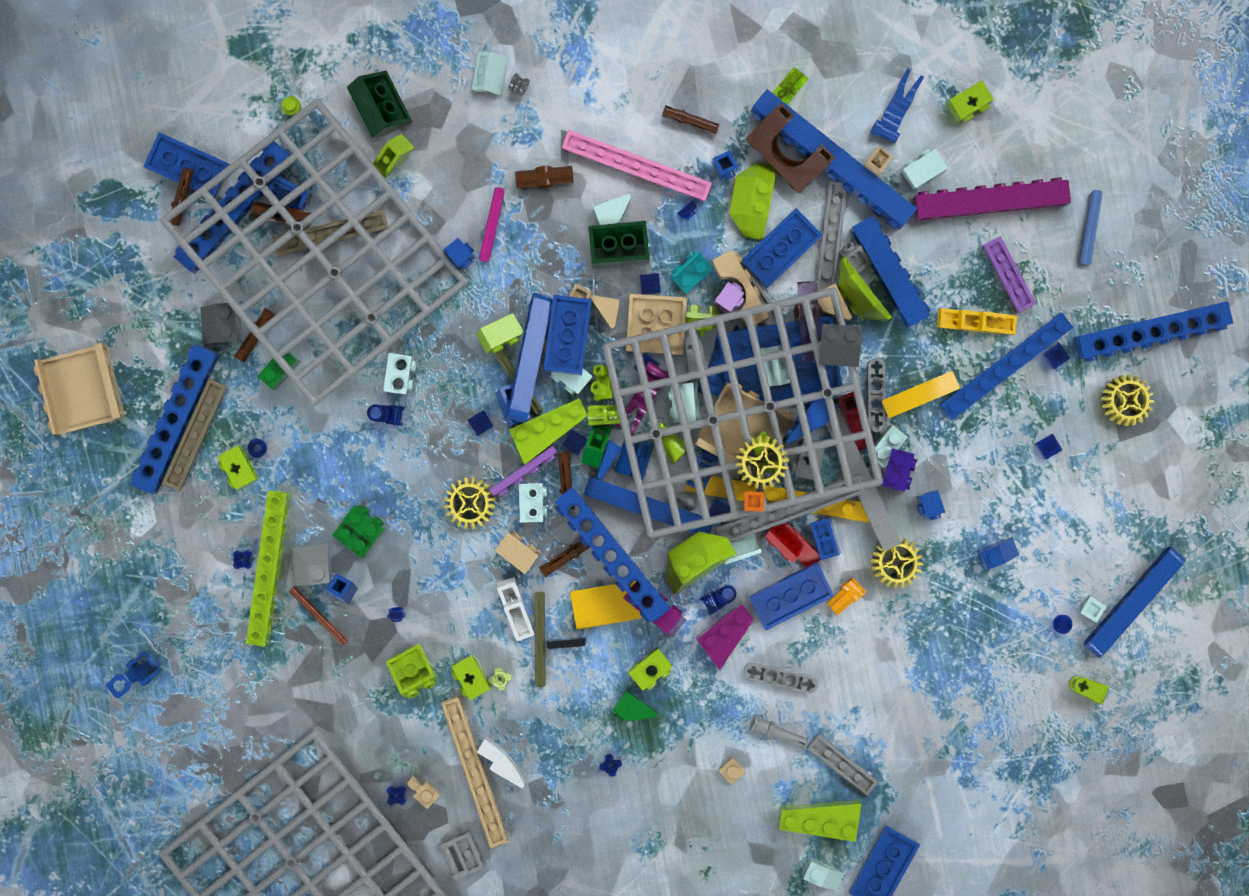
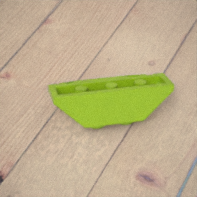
M757 162L736 175L729 215L741 231L743 237L763 240L776 173L775 168L771 164Z
M846 257L842 258L839 263L837 288L843 300H846L850 305L848 308L851 313L864 319L879 321L891 319L892 316Z
M699 531L668 552L665 580L673 594L676 595L737 555L728 538Z

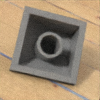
M330 544L291 548L295 586L331 583L333 571Z

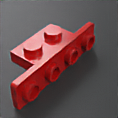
M788 522L768 529L765 535L768 543L773 547L776 546L786 560H790L793 563L798 559L805 567L821 560L819 552Z

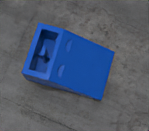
M825 398L809 401L804 406L807 408L806 415L810 432L824 426L830 420ZM799 415L794 422L797 424L795 428H790L783 437L786 440L784 445H788L803 437Z

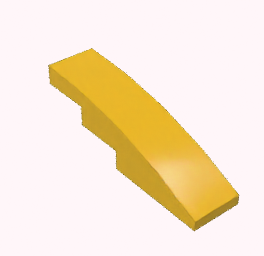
M938 309L937 328L1016 335V315L985 311Z
M953 371L886 398L882 400L888 417L891 418L960 389Z

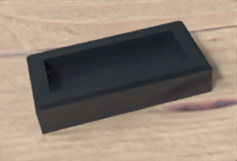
M586 637L547 640L548 649L586 645Z

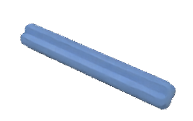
M1093 190L1091 192L1080 264L1090 265L1092 261L1103 192L1100 190Z

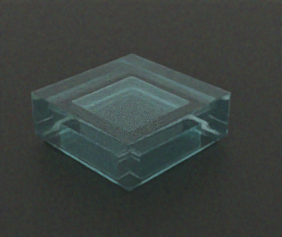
M823 458L820 470L821 478L837 481L840 462Z

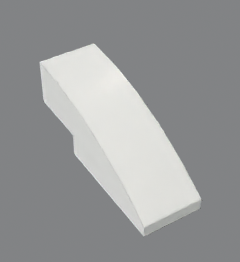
M515 577L497 582V590L516 641L534 636L535 634Z
M486 736L477 753L493 762L490 770L523 789L526 782L515 762L506 751Z

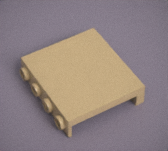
M98 343L94 344V347L43 360H34V372L40 382L38 389L44 398L43 409L48 414L49 421L47 424L53 435H62L126 418L107 344Z
M728 382L725 383L714 403L716 415L737 411L732 387ZM739 384L745 409L765 404V402L758 399V394L751 390L746 393L741 390L743 386ZM784 408L782 411L775 410L782 440L792 421L795 422L796 420L791 417L793 413ZM768 412L746 416L751 438H754L763 429L774 440ZM739 418L719 423L727 462L742 460L736 458L737 455L743 456L744 454L739 451V448L746 450ZM711 425L701 427L693 443L718 456ZM746 466L749 473L752 474L751 467ZM763 471L762 479L766 475L765 471Z

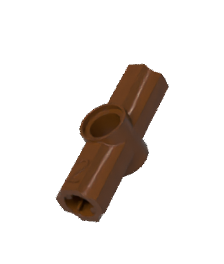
M551 166L536 167L534 170L515 171L517 189L530 187L550 188L558 184L574 183L572 166L554 168Z
M254 201L251 218L257 219L273 205ZM285 207L296 222L302 221L312 213ZM278 212L267 220L281 225H289L285 219L279 220L277 218Z

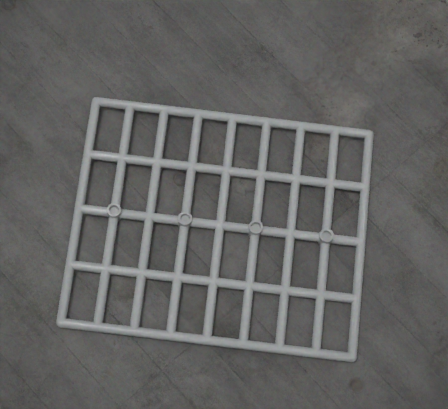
M320 99L312 101L160 219L162 225L312 405H317L468 284V279ZM318 108L330 125L302 147L298 148L285 132ZM336 130L349 147L317 171L304 154ZM280 137L293 154L263 177L258 176L247 161ZM354 153L367 170L338 193H335L322 177ZM298 160L311 177L279 201L268 188L267 183ZM242 167L254 184L222 208L209 191L238 168ZM373 175L386 192L354 216L341 199ZM317 182L330 199L302 221L296 222L285 206ZM258 190L262 191L273 206L244 229L240 230L228 213ZM203 196L216 213L183 238L170 221ZM391 198L404 215L376 237L372 238L359 222ZM335 205L348 222L316 246L305 233L304 228ZM279 212L291 226V229L259 253L246 236ZM222 219L235 236L202 260L189 243ZM409 220L422 237L391 261L378 244ZM354 227L367 244L338 267H333L322 251ZM295 235L299 236L310 251L278 276L265 259ZM241 242L253 259L221 283L208 266L237 243ZM428 242L441 259L409 283L396 267ZM372 250L385 266L353 291L343 279L341 273ZM316 257L328 271V274L296 298L284 281ZM259 264L272 281L240 306L227 291V288ZM446 265L459 281L430 305H427L415 289ZM391 272L403 289L376 311L371 312L359 296ZM332 280L336 281L347 296L315 321L302 304ZM278 287L291 304L258 328L246 314V311ZM409 294L422 311L390 336L377 319ZM353 302L366 319L334 343L321 326ZM294 310H297L310 326L277 351L264 334ZM369 325H372L385 341L356 364L352 365L339 349ZM315 332L328 349L298 373H295L283 356ZM334 354L347 371L314 396L301 379Z
M836 288L824 289L603 344L605 360L646 534L649 539L883 484L856 367H848L851 384L830 388L825 365H819L821 341L818 339L810 301L831 296L837 325H845ZM802 303L811 343L790 348L781 308ZM773 310L783 350L762 355L752 315ZM745 317L754 357L733 362L724 322ZM717 324L726 364L705 368L696 329ZM688 331L697 371L676 375L667 336ZM660 338L669 377L648 382L639 343ZM632 345L641 384L620 389L611 349ZM813 351L823 390L802 395L792 355ZM785 357L794 397L773 402L764 362ZM756 364L765 404L745 409L735 369ZM728 371L737 411L716 415L707 376ZM699 378L708 418L688 422L679 383ZM671 385L680 424L659 429L650 390ZM853 391L863 431L842 436L832 396ZM643 392L652 430L631 436L622 396ZM825 398L834 438L813 443L804 403ZM796 405L805 445L785 450L783 446L779 451L780 453L787 451V454L782 456V459L808 453L817 492L796 497L788 462H783V465L788 466V470H781L785 473L783 479L788 499L767 504L764 492V511L738 510L729 470L742 468V466H736V463L742 462V460L727 463L718 424L739 418L744 442L752 445L746 416L768 412L773 437L777 440L775 446L778 447L780 444L783 445L775 410ZM711 425L720 465L699 470L690 430ZM682 432L691 472L671 476L662 436ZM654 439L663 478L642 483L633 443ZM865 439L874 479L853 484L844 443ZM836 445L845 486L824 490L815 450ZM754 448L748 453L750 457H758L755 455ZM775 452L767 454L770 461L778 459ZM763 454L761 460H752L756 461L757 464L768 462V460L765 461V454ZM746 462V466L751 467L752 475L756 477L757 467L750 462ZM722 472L731 512L710 517L701 477ZM693 479L703 519L682 523L673 484ZM759 483L756 491H764L762 483ZM665 486L674 526L653 530L645 490Z
M316 730L307 734L159 852L161 859L190 896H210L235 875L249 891L244 896H262L260 892L289 869H293L304 883L302 887L290 896H303L309 890L314 896H324L316 885L347 860L360 877L337 896H349L364 883H366L375 896H396L420 876L434 891L430 896H447ZM314 739L326 754V757L295 781L282 764ZM332 762L344 779L315 803H312L300 787ZM274 770H277L289 786L261 809L256 810L244 794ZM350 785L362 802L330 826L318 809ZM294 792L307 809L275 834L263 817ZM239 800L250 816L219 841L207 824L235 801ZM368 808L380 825L348 849L336 832ZM312 815L324 832L296 855H292L280 839ZM258 824L269 839L237 864L225 849V846L250 826ZM201 830L213 847L181 871L169 854ZM383 831H386L398 847L366 872L354 854ZM330 838L342 855L310 879L299 865V861ZM274 845L286 861L257 886H254L243 872V869ZM216 853H219L231 869L199 894L187 879V876ZM404 853L416 870L384 894L372 877Z

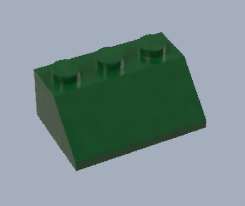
M387 70L358 76L347 86L372 138L387 135L412 122Z
M646 221L588 226L592 268L649 263Z

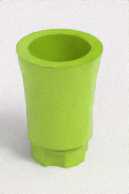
M663 422L659 424V429L667 428ZM676 433L662 436L665 454L671 464L674 465L687 453L685 442Z

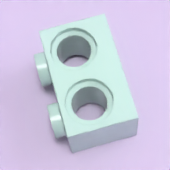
M393 353L388 354L384 392L409 395V391L412 392L414 381L411 380L412 372L415 373L416 361H413L414 357ZM400 360H405L407 363L404 370H399L397 367ZM397 379L404 381V386L401 389L395 388L394 384Z

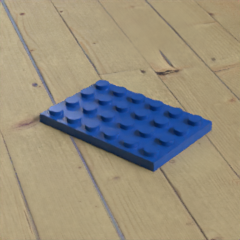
M832 315L814 318L819 341H821L822 324H833ZM806 319L785 322L790 348L811 343ZM777 324L755 327L760 348L782 345ZM748 328L726 332L733 362L754 357ZM717 333L722 364H726L719 333ZM809 351L792 355L801 394L805 395L822 391L814 352ZM756 364L735 369L738 383L743 386L741 390L746 393L751 390L759 395V400L765 402ZM825 365L830 388L842 386L839 366ZM728 371L723 372L725 383H730ZM791 383L769 386L773 402L794 397Z

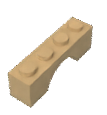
M732 249L712 260L711 263L720 280H733L743 288L745 303L741 310L763 305L758 298L761 296L756 286L753 287L749 281L752 278L748 270H743L741 266L743 261L738 252L734 253ZM770 311L752 315L755 326L767 320ZM742 317L741 319L747 328L745 317Z

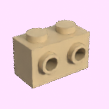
M515 531L513 534L508 532L494 551L526 574L539 557L538 549L531 543L526 545L522 542L523 537Z

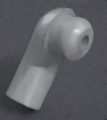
M675 492L676 501H681L685 505L686 510L692 511L695 509L696 501L688 492Z

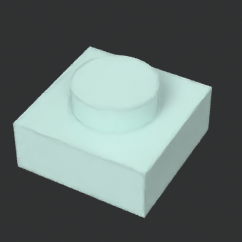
M1088 596L1079 613L1097 623L1107 606Z

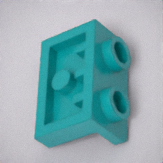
M699 250L696 253L692 251L685 258L687 260L682 266L678 264L671 271L673 273L671 279L686 295L714 269Z

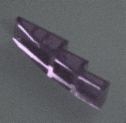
M817 281L797 282L798 296L818 291ZM816 299L810 301L818 339L821 341L819 302ZM800 303L798 304L800 343L804 345L811 343L803 306ZM813 351L801 353L802 363L816 362Z

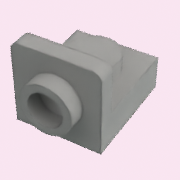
M856 242L846 244L839 252L840 256L848 259L857 273H860L871 264L862 246Z

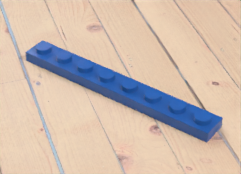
M1062 312L946 399L940 404V407L950 420H953L1074 327Z

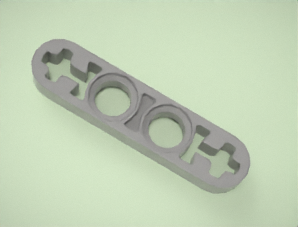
M873 358L867 364V416L871 432L876 433L881 432L886 424V410L882 403V400L886 399L885 363L880 358ZM875 361H877L878 365H881V368L877 370V375L881 374L882 378H871V375H875V369L871 368ZM874 380L881 383L879 391H874L871 388V383ZM874 399L881 402L879 410H874L871 407V402ZM881 412L882 416H877V421L881 422V426L875 429V426L871 425V422L875 421V416H871V413Z
M752 662L748 663L744 668L745 676L751 681L809 694L815 692L818 687L817 680L810 675ZM752 666H755L756 671L762 672L761 668H765L762 676L763 679H759L761 676L759 674H754L751 677L750 673L747 672L748 669H752ZM770 670L775 671L777 674L774 681L766 679V674ZM787 675H793L795 677V683L793 685H787L785 683V677ZM799 677H802L801 681L808 682L811 679L814 686L808 690L805 685L800 684V688H797Z

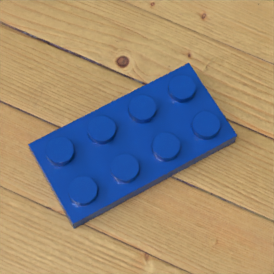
M159 132L143 167L177 183L180 180L182 167L193 169L195 171L190 189L197 191L230 164ZM223 181L209 191L214 198H216Z
M795 208L742 259V263L768 288L823 235Z
M553 295L544 371L582 376L592 299Z
M818 562L749 595L765 630L834 597Z
M885 824L849 889V894L853 896H892L920 844Z

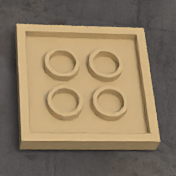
M630 294L627 338L685 324L687 298ZM685 332L667 336L672 355H683ZM660 338L639 343L641 353L664 354ZM632 345L626 346V352H633Z

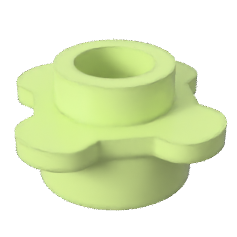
M498 667L495 669L494 675L489 678V683L494 684L499 690H504L506 683L511 680L512 676Z

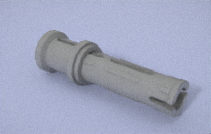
M755 715L751 722L749 730L752 732H760L767 738L772 736L802 750L806 748L805 744L808 743V738L775 726L773 721L768 722Z

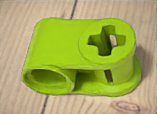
M1074 676L1069 681V688L1073 692L1103 705L1110 688L1109 686L1081 676ZM1079 683L1083 684L1082 688L1078 686Z

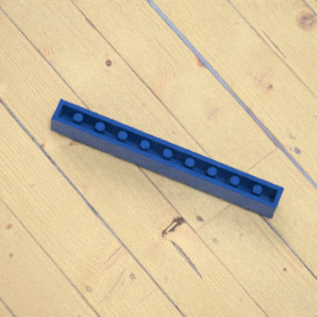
M766 89L751 109L753 117L761 122L782 103L794 115L793 119L779 132V135L783 137V141L797 148L798 153L803 157H809L822 144L835 157L824 169L828 177L833 181L837 180L843 183L842 187L848 193L852 192L857 196L860 203L870 206L875 215L882 216L887 220L889 226L900 230L917 208L771 91Z

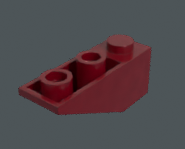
M852 391L836 398L835 401L850 433L863 431L854 392ZM865 439L854 441L859 451L867 448Z

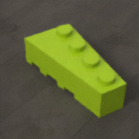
M579 398L509 429L524 465L540 455L588 416Z
M854 799L852 801L780 806L777 826L779 830L856 842L862 803L859 799Z

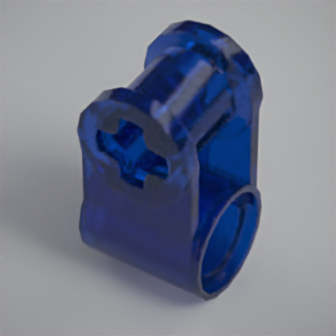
M373 404L368 408L367 416L375 422L403 426L402 415L405 407ZM374 408H379L382 413L377 419L372 417V410Z
M725 584L703 595L699 600L703 601L708 610L707 614L711 615L733 602L737 593L734 586ZM727 588L732 589L733 596L725 598L722 595L723 590Z

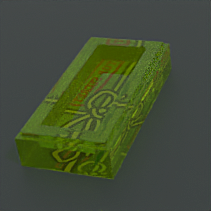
M793 67L773 91V94L788 105L809 78L796 67Z

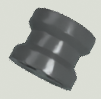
M515 73L509 83L508 90L511 92L515 91L518 96L522 97L529 86L530 79H523L520 77V74Z

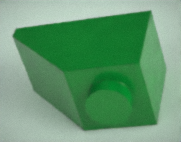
M606 425L592 426L581 463L599 468L612 427Z
M628 690L624 691L613 707L614 716L621 721L625 719L630 722L654 718L658 714L655 709Z

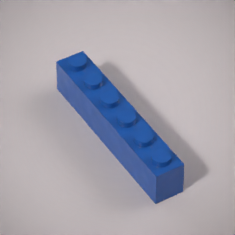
M871 216L853 226L850 231L856 242L862 246L871 262V268L906 328H909L930 316L928 313L930 309L925 301H921L917 286L911 284L909 280L911 277L907 269H903L900 265L901 259L897 252L892 251L890 239L881 232L882 226L880 222Z

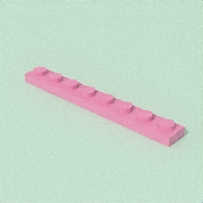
M568 130L562 149L703 202L706 201L712 184L711 182Z

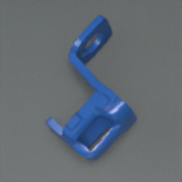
M147 651L140 653L137 658L130 660L126 664L129 671L114 676L106 684V687L118 699L130 690L131 684L137 681L142 686L148 685L151 679L161 670L159 660ZM147 655V661L140 665L138 661ZM156 667L157 670L148 676V672ZM124 679L126 681L124 689L120 692L116 691L113 686L115 681H122Z

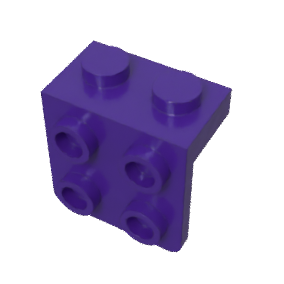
M892 448L882 486L899 490L901 493H904L905 489L909 490L912 482L909 474L910 471L914 472L917 459H914L915 454Z

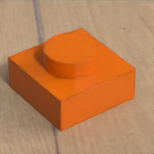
M744 491V511H764V491Z

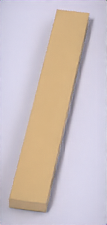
M460 695L442 701L441 705L489 846L493 848L508 843L509 840L480 754L477 753L478 748Z

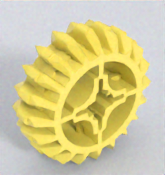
M1129 374L1126 378L1124 375H1120L1119 380L1113 378L1112 383L1106 384L1109 390L1104 389L1102 392L1107 396L1101 397V400L1106 401V404H1103L1101 407L1108 408L1104 413L1105 415L1112 414L1109 420L1114 421L1116 419L1117 425L1123 422L1124 426H1128L1129 423L1134 426L1137 422L1142 423L1143 417H1149L1146 411L1153 410L1149 404H1154L1155 401L1149 399L1154 394L1148 393V390L1151 388L1150 386L1144 387L1145 380L1139 382V376L1132 378V375ZM1123 385H1130L1134 387L1133 390H1130L1128 393L1119 390V388ZM1139 394L1141 397V404H1139L1137 401V397ZM1114 396L1118 399L1117 406L1114 404ZM1125 397H1129V404H1126L1127 399ZM1127 408L1136 411L1131 416L1121 414Z
M758 436L759 442L755 443V439L751 438L752 445L744 442L747 449L739 448V451L744 454L743 456H736L737 459H742V462H737L736 466H742V469L737 472L738 474L745 473L741 479L744 481L748 477L750 479L747 483L749 486L754 481L756 482L755 488H758L759 483H762L763 489H766L767 482H769L771 487L774 486L772 480L775 479L777 483L781 482L777 477L778 475L785 477V473L781 472V470H788V466L783 465V462H789V459H782V456L786 455L787 451L780 453L779 450L783 445L780 444L778 447H775L776 439L771 444L768 443L770 440L769 436L766 437L765 442H762V436ZM763 446L762 452L758 457L747 456L753 448ZM768 448L775 451L779 463L768 459ZM765 452V461L768 460V463L773 465H764L761 472H759V464L752 460H761ZM746 462H750L757 467L756 477L749 473ZM766 468L777 469L772 476L762 479L763 471Z
M465 477V484H462L461 480H457L459 486L456 487L452 484L451 488L454 491L447 490L446 493L451 495V497L444 498V501L450 502V505H445L444 508H450L451 511L446 513V515L450 516L453 514L454 517L451 519V522H455L458 519V527L465 522V529H468L469 523H471L472 529H475V522H478L481 527L483 526L482 519L486 522L489 521V518L486 516L487 514L493 516L494 513L489 511V508H496V505H490V501H495L496 498L489 497L492 493L491 491H486L489 487L488 484L484 485V487L481 486L483 480L480 479L475 484V477H472L471 483ZM474 487L478 491L474 495L468 496L462 489ZM456 495L462 500V506L458 512L455 508ZM482 495H484L486 502L484 511L478 506V500ZM465 498H469V500L475 498L473 502L475 508H471V506L465 508L467 505ZM472 510L479 517L466 519L462 515L466 511Z
M904 538L901 544L890 548V559L882 563V559L888 550L883 552L882 547L877 545L876 548L880 552H872L874 556H877V559H871V562L877 565L872 566L871 569L878 570L874 574L875 577L882 576L879 580L880 583L887 580V587H890L893 582V588L897 589L898 583H900L901 588H905L904 581L911 585V577L914 580L918 579L914 573L922 572L920 569H917V566H923L922 562L917 561V559L923 558L922 555H916L920 549H912L915 545L914 542L907 545V538ZM896 547H903L910 556L901 557ZM895 558L903 560L899 567L891 565ZM912 562L909 572L903 576L904 566ZM893 568L898 578L889 577L883 569Z

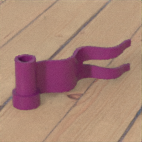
M651 362L645 368L648 382L669 377L668 370L664 371ZM661 387L650 390L652 399L655 398ZM643 392L635 393L625 409L628 417L636 407H639L630 429L631 436L647 411ZM621 423L616 424L617 428L621 426Z

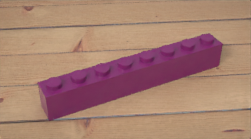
M1062 177L1050 179V182H1043V179L1031 181V184H1024V181L1012 183V186H1005V183L995 184L992 188L980 185L976 186L973 190L961 187L956 188L954 192H948V189L937 190V193L929 194V191L918 192V195L913 198V205L917 208L914 212L915 221L1066 206L1071 203L1069 180H1062Z

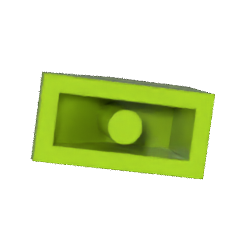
M400 134L387 141L374 160L373 165L386 178L408 158L415 147L403 134Z

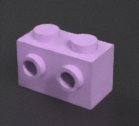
M728 282L713 305L717 306L725 314L730 313L733 309L737 311L744 301L742 298L744 293L741 291L743 288L735 282L732 284Z

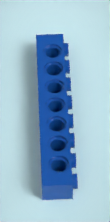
M273 141L262 150L263 153L259 158L256 157L252 160L250 166L256 173H261L263 177L288 158L290 154ZM269 159H274L273 166L267 167L266 162ZM245 171L240 174L237 179L238 182L234 187L231 186L225 192L226 196L222 201H217L222 208L240 195L244 188H249L254 184ZM258 190L238 205L235 210L228 213L236 225L252 209L254 201L258 202L264 195L262 191ZM214 209L209 214V216L206 215L202 218L200 224L205 222L207 219H209L212 215L216 213ZM224 222L221 225L215 223L189 243L192 248L195 245L199 246L197 254L202 260L213 253L232 232ZM211 231V238L205 240V232ZM179 245L173 257L190 272L196 274L199 268Z
M1227 301L1074 337V342L1079 360L1085 358V361L1088 362L1097 360V355L1104 354L1105 358L1116 355L1115 351L1122 350L1123 353L1135 351L1134 347L1140 345L1141 349L1152 347L1153 342L1157 341L1161 345L1172 342L1171 338L1175 337L1183 340L1190 338L1192 333H1197V336L1208 334V330L1213 328L1217 332L1228 329L1227 325L1234 323L1229 302ZM1207 315L1212 317L1211 324L1206 320ZM1189 319L1194 322L1192 329L1188 326ZM1170 323L1175 326L1174 333L1169 330ZM1151 328H1155V329H1156V331H1157L1156 337H1153V336L1151 335V333H1150ZM1133 332L1138 334L1137 342L1132 339ZM1114 336L1119 338V346L1113 343ZM1096 340L1101 343L1100 350H1097L1094 347V343Z
M196 344L187 353L188 360L180 368L179 380L173 384L171 388L172 395L163 406L164 413L156 421L154 435L151 434L147 441L149 446L146 452H143L140 456L139 468L131 476V480H133L132 486L150 494L158 493L208 379H210L220 357L219 354ZM200 361L202 367L196 372L194 364ZM192 379L194 385L192 388L188 389L186 386L187 380ZM181 396H184L186 399L183 406L178 404ZM175 413L178 420L175 424H172L170 417ZM165 431H168L170 438L165 442L162 435ZM158 448L162 452L159 459L154 455L155 450ZM149 466L154 469L152 476H148L146 472Z
M571 487L554 501L557 505L555 507L557 512L562 517L565 515L568 518L569 522L567 524L574 532L577 530L580 533L581 537L579 539L586 547L589 545L592 548L593 552L591 554L598 562L601 560L604 563L605 567L603 569L610 577L613 575L617 579L615 584L622 592L626 591L630 597L627 599L634 607L638 606L641 609L640 615L646 622H656L671 609L575 488ZM578 506L580 512L577 516L573 517L570 513L571 508ZM590 521L592 528L585 532L582 525L584 522ZM598 536L604 538V543L600 547H597L594 543L595 538ZM610 551L616 553V559L612 562H609L606 558L607 553ZM622 566L628 568V574L625 577H621L618 572ZM634 581H638L641 585L638 592L631 590V584ZM650 596L653 599V604L647 608L643 605V599Z

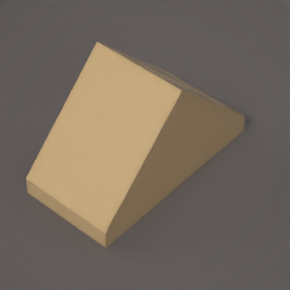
M878 146L863 166L879 177L894 156L881 146Z
M592 295L590 297L592 303L610 329H615L620 300Z

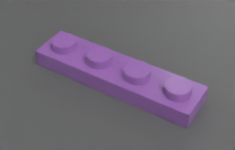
M1000 236L984 244L983 248L1017 313L1035 305L1036 302L1002 237Z
M551 446L491 488L490 491L493 496L498 494L501 497L509 491L507 487L513 483L516 486L524 481V475L529 472L532 475L541 469L539 465L544 461L548 464L554 460L557 453L555 447Z

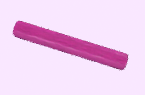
M495 187L479 255V260L482 262H489L505 193L503 188Z

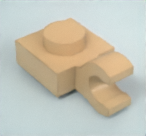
M414 776L408 780L407 785L416 791L413 797L426 809L441 794L428 781L422 785Z

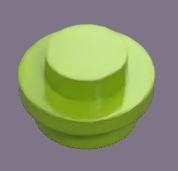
M288 96L282 101L281 108L286 115L294 116L300 111L301 104L296 97Z

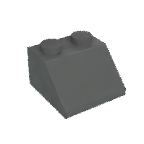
M228 303L200 307L203 345L242 343L240 317Z
M822 324L819 365L859 367L862 326Z

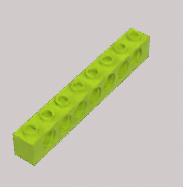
M268 490L246 644L264 647L270 644L291 493Z

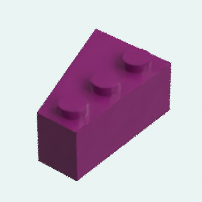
M636 581L631 590L638 592L641 588L640 583ZM626 593L623 598L628 603H630V601L627 599L630 596L628 593ZM659 593L665 601L668 600L661 593ZM650 596L645 597L643 605L647 608L652 606L653 599ZM673 605L654 624L667 635L673 637L687 619L681 615L682 611ZM638 606L634 607L639 612H642Z
M739 603L695 638L719 670H721L754 619L743 604Z

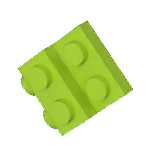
M420 643L386 661L395 684L404 698L408 697L411 699L419 694V690L423 688L430 689L439 680Z

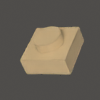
M733 757L718 769L731 785L746 773Z

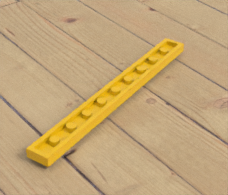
M711 476L704 491L705 495L728 498L723 478ZM732 480L736 500L744 501V491H756L755 484L752 483L749 486L748 482ZM686 485L685 491L696 493L695 488ZM766 486V489H764L767 504L788 499L786 489ZM794 490L796 497L807 493ZM847 499L812 512L870 523L861 502Z

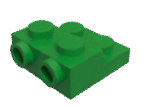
M360 504L359 506L354 505L332 536L363 559L386 528L383 526L384 522L376 516L374 518L368 514L369 510Z

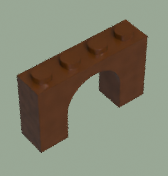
M780 103L745 139L753 149H756L762 155V158L767 163H770L775 168L777 174L782 176L792 189L800 193L835 157L822 144L808 158L801 161L791 160L784 156L778 147V135L793 119L794 115Z

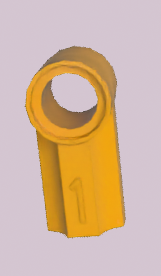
M852 577L840 588L841 590L826 604L839 615L852 602L858 601L866 591Z

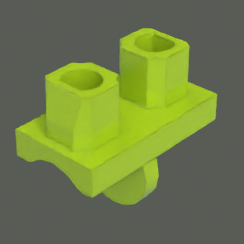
M690 305L689 311L686 312L685 323L721 314H719L717 306H709L707 313H700V306ZM717 324L697 328L696 330L700 331V336H704L705 331H712V327L717 328Z
M602 364L593 367V374L597 377L596 381L591 384L590 391L594 393V400L596 401L611 399L613 389L608 368Z
M616 404L587 406L588 425L620 423Z

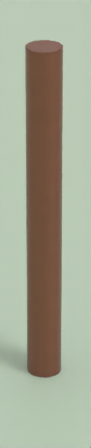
M295 587L290 589L289 593L342 646L348 641Z

